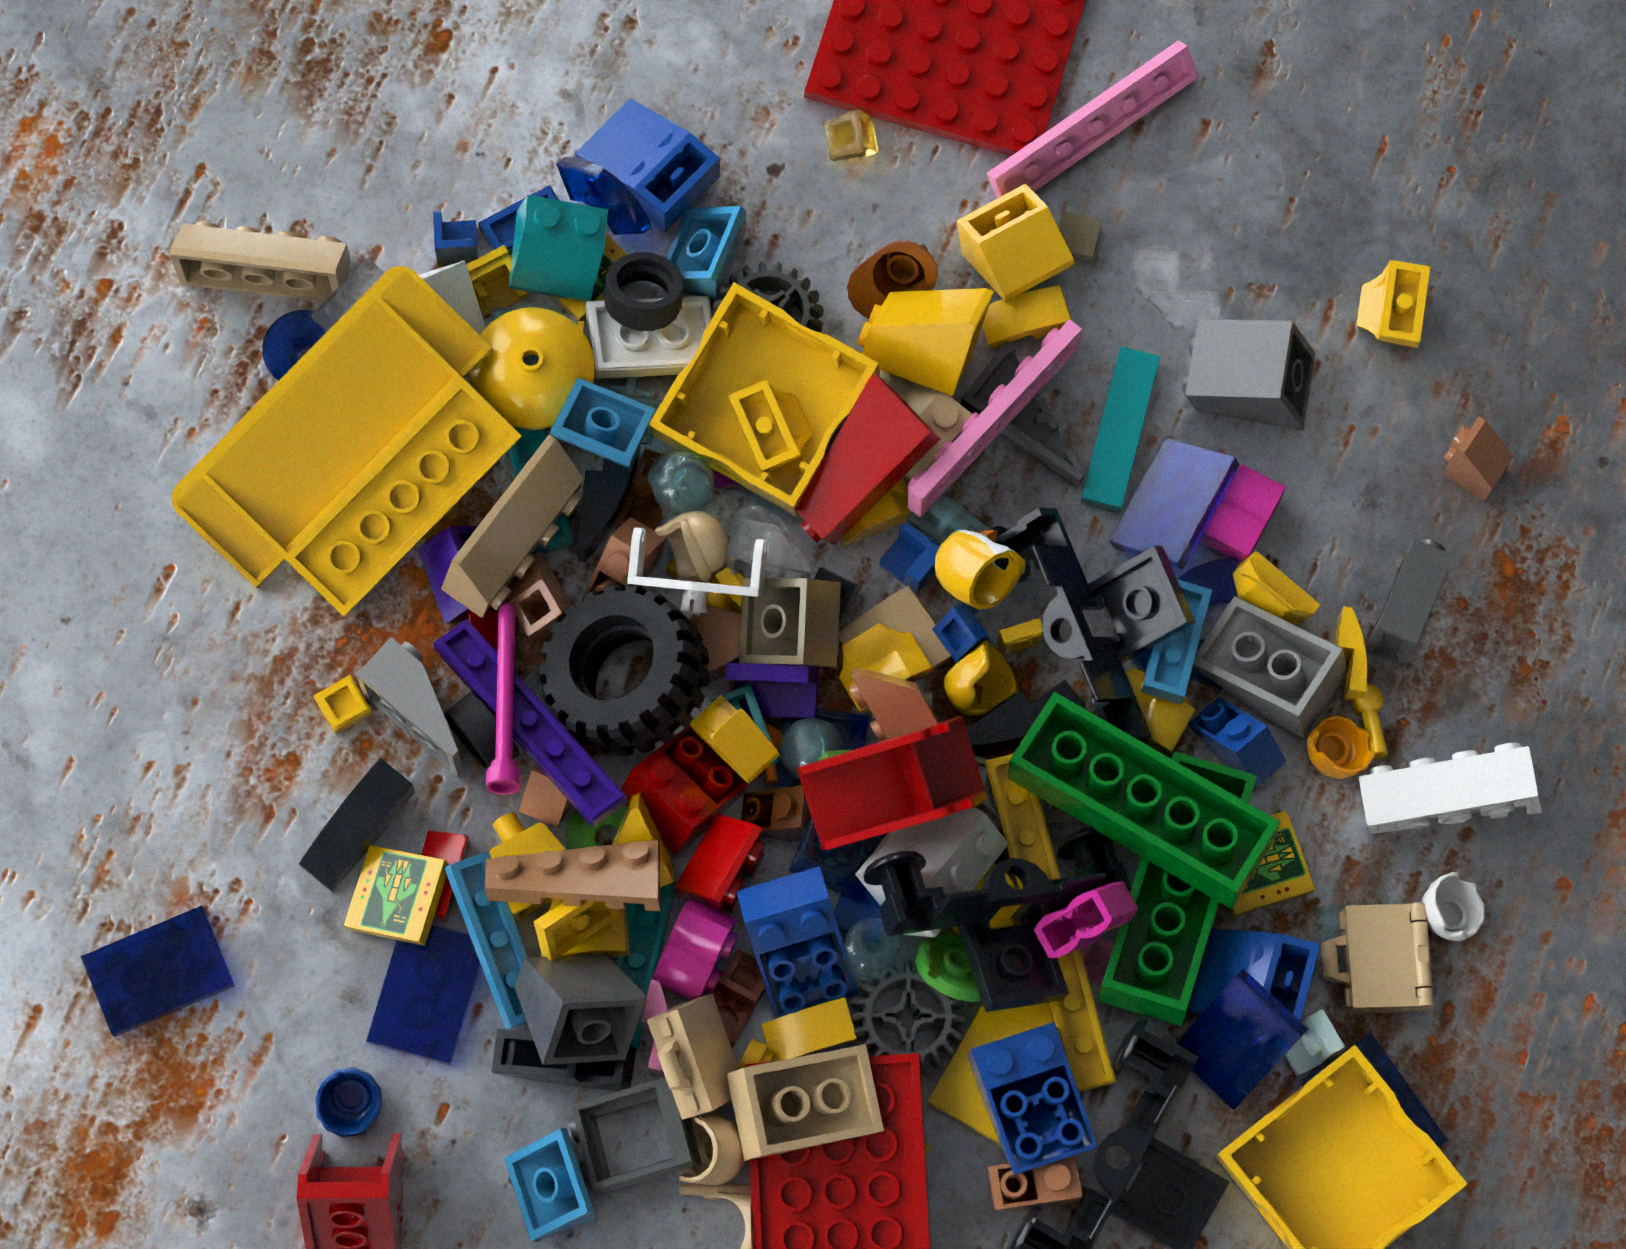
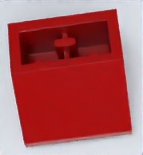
M716 814L675 886V897L685 902L691 897L723 913L725 911L733 913L739 904L736 891L742 889L744 885L743 879L746 874L752 877L755 875L764 859L765 854L762 852L766 844L762 843V828L753 823Z

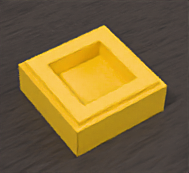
M1040 618L999 630L997 644L1002 655L1006 656L1040 645L1043 638Z
M351 675L313 695L335 735L372 714L371 708Z

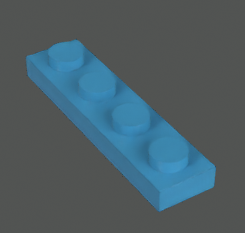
M487 851L449 864L444 869L502 1022L507 1030L527 1022L515 991V985L523 959L528 957L508 903L487 901L485 869L486 859L490 858Z

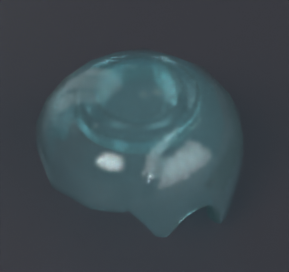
M684 448L670 449L655 458L648 473V482L652 486L655 501L663 506L664 509L677 516L690 511H700L709 504L713 497L715 481L712 469L700 455Z
M817 717L805 718L794 722L787 728L779 742L780 760L788 773L795 778H799L796 767L818 761L825 751L847 750L846 740L838 728L832 723Z

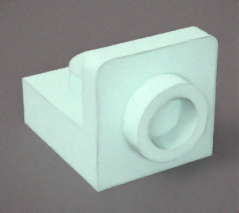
M1324 1009L1306 1018L1301 1025L1297 1041L1281 1036L1278 1038L1279 1046L1298 1076L1335 1058L1345 1048Z

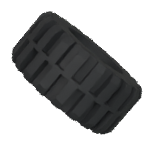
M617 584L606 586L603 594L599 595L594 590L582 597L584 602L578 606L572 603L564 610V613L567 614L561 623L554 622L549 630V633L553 635L550 642L543 643L540 656L545 659V663L539 665L538 676L539 680L545 684L541 688L544 701L551 706L550 711L558 721L585 744H590L596 750L606 754L613 750L618 756H631L634 753V748L643 754L655 750V743L660 740L667 744L676 738L673 732L681 725L686 729L693 720L690 713L694 707L700 709L705 699V696L700 691L702 687L709 685L710 672L704 665H708L710 660L708 650L702 644L703 637L698 629L672 602H669L662 594L653 589L646 591L640 585L629 584L624 591ZM636 640L652 641L654 650L653 662L644 681L634 691L624 697L614 700H597L596 679L605 659L615 649L628 642Z

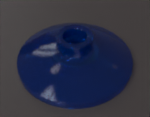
M296 310L278 318L267 330L262 345L263 360L269 373L279 381L300 360L298 354L302 350H309L335 322L327 315L313 310Z

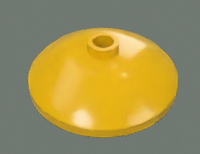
M530 307L513 310L499 316L481 332L480 336L493 349L470 372L472 387L514 428L540 430L554 425L577 378L594 383L595 361L587 337L573 321L549 309ZM528 355H536L539 358L538 363L533 366L526 365L523 360Z

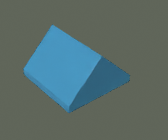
M743 207L689 208L684 213L666 258L677 265L683 275L685 292L695 296H709V301L712 302L718 300L719 289L725 283L746 232V210Z
M577 378L551 428L550 435L559 441L631 470L655 409Z
M561 1128L504 1158L531 1241L596 1220L567 1128Z

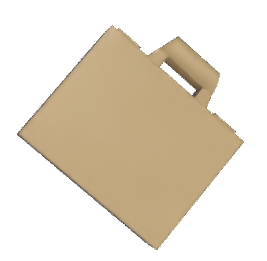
M1425 903L1347 905L1339 912L1338 924L1341 936L1321 943V968L1323 979L1345 985L1344 1003L1345 1008H1347V1014L1428 1012L1433 1008L1434 996L1433 988H1431L1433 984ZM1337 947H1342L1344 973H1339Z
M713 993L680 1003L647 1019L658 1050L657 1055L668 1087L672 1090L682 1120L712 1111L732 1100L727 1073L736 1071L739 1067Z

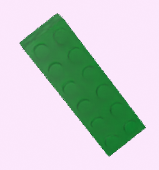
M1056 692L1052 694L1009 760L1007 777L1009 780L1230 909L1234 907L1275 841L1280 821Z
M1174 751L1172 760L1249 803L1256 775ZM1141 857L1130 892L1138 910L1129 922L1119 927L1098 1001L1182 1027L1219 902Z

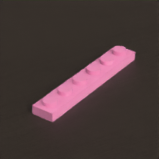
M1178 40L986 173L996 198L998 199L1024 184L1035 192L1199 78L1188 46Z
M1069 319L1060 330L1054 328L1047 334L1041 344L1042 349L1033 358L1027 356L1019 364L1014 374L1015 377L1007 386L1001 384L994 390L988 400L989 405L980 414L975 412L966 420L961 429L962 434L953 443L947 441L942 445L935 455V462L927 471L921 469L913 476L907 486L909 490L908 509L920 518L1080 349L1081 327Z

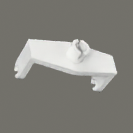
M634 528L627 584L683 589L680 611L707 613L708 592L763 597L767 540L756 539L750 587L643 577L646 529Z

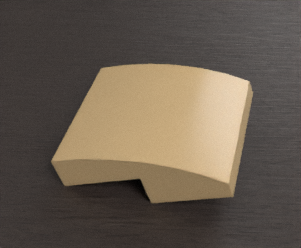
M906 586L886 598L838 632V638L843 645L879 622L898 632H911L934 670L921 678H926L952 658L932 630L937 624L911 586Z

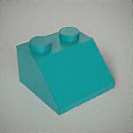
M527 195L516 214L509 288L582 302L590 301L605 247L608 209Z

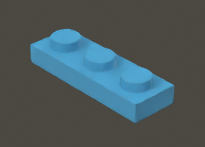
M1177 579L1195 623L1152 646L1140 692L1182 704L1212 590Z

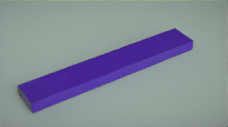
M466 619L433 642L434 650L496 717L498 653ZM514 672L513 739L594 828L627 803V796Z

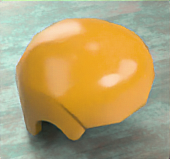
M1338 715L1317 722L1307 740V750L1311 763L1322 775L1336 780L1360 774L1374 759L1375 752L1369 749V733L1357 727L1351 719Z

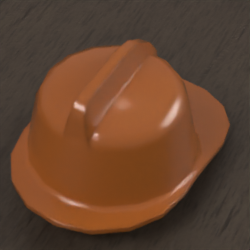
M909 240L893 241L859 264L851 273L847 284L848 299L856 311L864 317L870 318L874 305L882 306L889 292L932 290L938 278L937 264L924 244L918 245Z

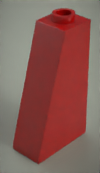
M873 374L867 381L795 509L804 519L800 524L801 528L817 543L822 539L835 545L941 439L884 379L876 374Z

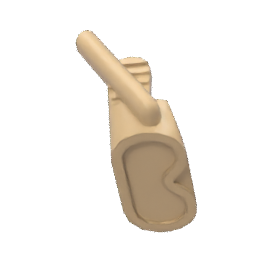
M680 1184L679 1194L681 1196H703L704 1200L724 1199L736 1204L743 1214L746 1226L744 1241L740 1249H753L750 1184H721L717 1186Z

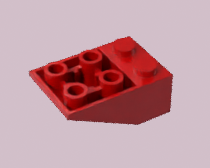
M689 724L686 729L684 728L676 734V738L662 745L630 771L620 790L627 796V803L625 804L627 808L632 796L641 793L664 844L677 855L709 828L716 814L723 815L766 773V768L748 784L742 777L738 776L737 772Z

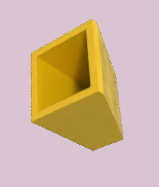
M987 288L889 292L882 306L874 305L869 321H865L857 345L863 346V355L879 363L880 370L953 396L971 362L994 291Z

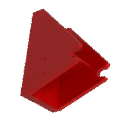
M962 716L796 767L822 850H829L943 818L962 810L974 808L988 799Z
M313 1134L298 1173L296 1197L306 1249H402V1134H392L383 1167H324L325 1151L322 1150L323 1136L322 1134Z

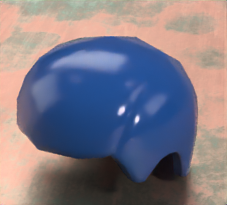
M356 1067L334 1070L322 1081L315 1096L317 1118L327 1131L340 1137L357 1136L365 1133L379 1116L383 1104L382 1092L378 1083L370 1073Z

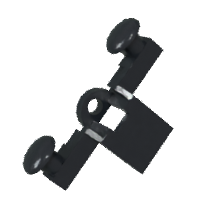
M1038 507L1016 521L1018 525L1009 530L1002 526L993 527L991 530H997L995 543L1009 547L1026 561L1024 573L1017 581L1018 583L1028 580L1031 574L1030 561L1033 560L1036 570H1041L1046 585L1055 587L1058 595L1049 602L1043 614L1042 630L1044 639L1050 649L1060 657L1069 659L1085 658V661H1081L1079 664L1093 695L1091 702L1096 711V716L1141 742L1151 738V732L1122 663L1195 623L1164 547L1154 545L1088 583L1057 508ZM999 558L994 561L1003 570H1006L1009 564L1008 558ZM1107 607L1117 633L1111 637H1093L1082 610H1101ZM1065 619L1069 621L1072 627V634L1067 642L1062 640L1059 633L1060 625Z
M1091 827L1073 832L1060 841L1056 850L1058 857L1074 859L1077 866L1065 878L1049 880L1046 873L1036 864L1025 859L1009 858L999 862L984 880L982 889L944 895L942 887L926 889L920 870L925 867L927 861L922 854L916 851H899L883 856L872 862L866 868L863 876L866 884L882 885L886 900L879 907V912L887 937L958 927L985 1012L1064 1000L1069 991L1058 958H1049L1034 932L1036 925L1043 918V914H1050L1066 908L1078 895L1106 884L1123 881L1128 891L1131 890L1123 862H1118L1112 845L1115 841ZM1005 874L1017 876L1022 882L1023 889L1012 888L1007 883ZM1021 905L1011 916L1013 926L991 929L989 921L1001 907Z
M1140 1019L1133 1025L1119 1046L1113 1062V1070L1118 1075L1124 1064L1127 1063L1151 1077V1080L1124 1128L1108 1134L1096 1150L1093 1160L1094 1175L1099 1185L1110 1194L1109 1199L1089 1188L1064 1234L1037 1219L1043 1207H1033L1016 1227L1007 1249H1091L1110 1216L1167 1249H1193L1230 1181L1154 1137L1199 1056L1175 1042L1169 1045L1145 1031L1144 1029L1149 1019ZM1112 1146L1123 1147L1129 1154V1165L1123 1169L1112 1168L1106 1161V1150ZM1139 1163L1143 1164L1128 1192H1126L1125 1188Z

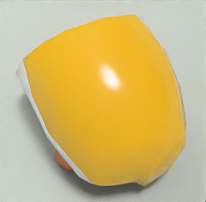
M966 529L955 531L940 545L935 555V573L942 587L964 604L976 609H989L1000 603L1012 591L1025 570L1026 561L1019 554L1007 546L995 543L997 530H985L978 533ZM999 558H1008L1009 564L1006 570H1003L994 561Z

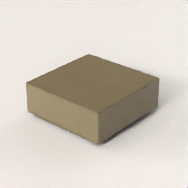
M1063 210L1058 228L1073 258L1092 262L1102 220Z

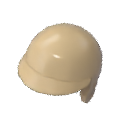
M702 511L686 512L655 529V533L658 536L665 535L671 544L677 565V580L692 582L702 580L704 583H708L713 578L712 576L723 567L728 558L730 543L727 531L719 520L709 513Z
M709 1111L690 1117L702 1165L682 1170L683 1174L680 1175L679 1180L685 1183L717 1186L731 1181L740 1173L745 1164L737 1125L731 1119L718 1115L716 1111Z

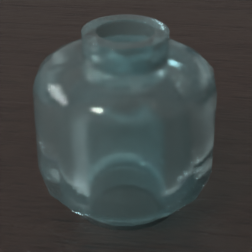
M862 919L854 924L846 934L843 942V961L850 973L860 979L870 981L881 979L892 971L899 958L901 949L899 935L887 937L882 919Z

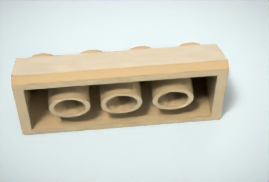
M205 221L196 222L195 225L183 224L171 245L169 253L180 285L343 304L351 259L347 243H342L341 240L334 237L320 236L317 240L301 238L300 235L289 231H280L276 235L265 234L247 226H240L236 230L220 228L214 223Z
M550 434L547 436L451 561L441 590L481 618L486 615L491 607L496 611L499 610L500 605L506 601L512 591L507 586L514 576L522 579L536 560L531 554L539 544L544 548L548 546L559 530V527L555 525L556 521L562 513L569 517L582 500V496L578 491L584 478L555 437Z

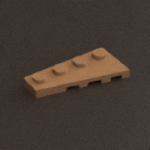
M658 840L635 841L624 844L487 858L485 869L487 901L542 904L547 898H555L563 901L565 906H582L583 901L587 900L603 901L606 903V908L625 909L626 903L644 904L645 911H660Z

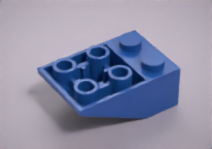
M631 98L575 153V156L664 233L720 177V157L689 131Z
M820 866L736 891L744 923L775 1019L822 1003L858 995Z
M1211 928L1186 1012L1297 1041L1318 964L1321 944L1280 933Z
M1054 1022L971 1049L967 1057L976 1084L1014 1175L1098 1148Z

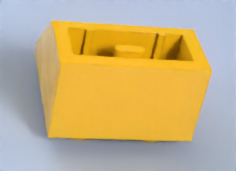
M1026 184L956 220L963 257L1005 302L1074 265V258L1048 206Z

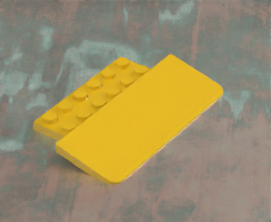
M405 266L392 267L360 297L184 476L173 489L171 497L173 508L255 588H258L286 560L343 617H346L523 437L464 379L493 348L414 270Z

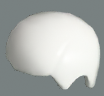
M1452 872L1439 877L1431 883L1422 897V903H1425L1428 928L1446 940L1460 942L1478 932L1485 920V906L1479 893L1476 891V884L1465 882L1458 878V872Z

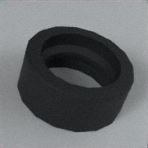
M635 252L624 255L611 265L606 275L604 291L605 308L611 318L624 327L636 331H654L664 328L677 318L682 308L684 293L683 275L677 265L666 257L651 252ZM633 281H648L666 290L668 296L655 302H639L630 299L621 292L620 288Z
M469 692L446 710L444 717L463 745L487 770L491 766V762L495 760L496 717L482 701ZM513 741L514 760L519 756L520 752Z

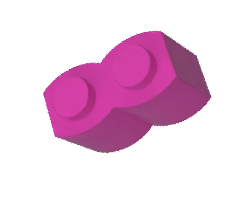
M1241 464L1236 474L1228 471L1218 490V494L1222 495L1223 499L1217 509L1209 506L1199 525V528L1205 531L1201 543L1241 563L1253 553L1283 497L1286 486Z
M1123 881L1112 882L1082 893L1074 898L1068 907L1046 915L1038 922L1034 932L1049 958L1061 957L1095 943L1104 932L1126 924L1134 917L1138 907Z
M690 897L675 922L652 980L659 981L660 985L692 1000L704 996L706 992L709 994L714 993L718 981L724 972L717 968L721 956L729 958L739 938V935L733 932L737 919Z

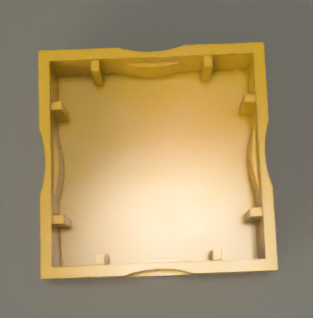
M733 282L703 332V337L696 354L684 370L678 374L648 426L652 435L792 515L797 516L798 513L795 509L867 381L873 374L880 376L879 363L828 334L813 331L801 325L788 315L785 310ZM767 379L774 389L796 395L813 436L802 447L801 457L767 473L764 471L761 473L728 396Z
M1353 1045L1215 1156L1288 1249H1385L1468 1184L1429 1135L1409 1119L1401 1108L1395 1093L1356 1045Z

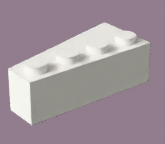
M1506 743L1496 746L1494 748L1495 752L1478 755L1476 750H1467L1453 754L1452 760L1435 763L1434 758H1422L1411 761L1408 768L1393 770L1392 766L1385 765L1368 769V775L1358 776L1366 823L1370 834L1425 828L1430 825V818H1437L1440 824L1464 823L1472 818V813L1480 812L1481 816H1489V819L1505 818L1509 812L1514 811L1518 807H1526L1527 815L1542 813L1529 746L1520 747V743Z

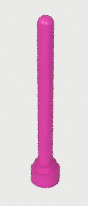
M511 602L502 603L498 613L495 760L491 762V766L486 770V789L498 795L514 794L521 789V770L517 767L516 761L513 760L516 609Z

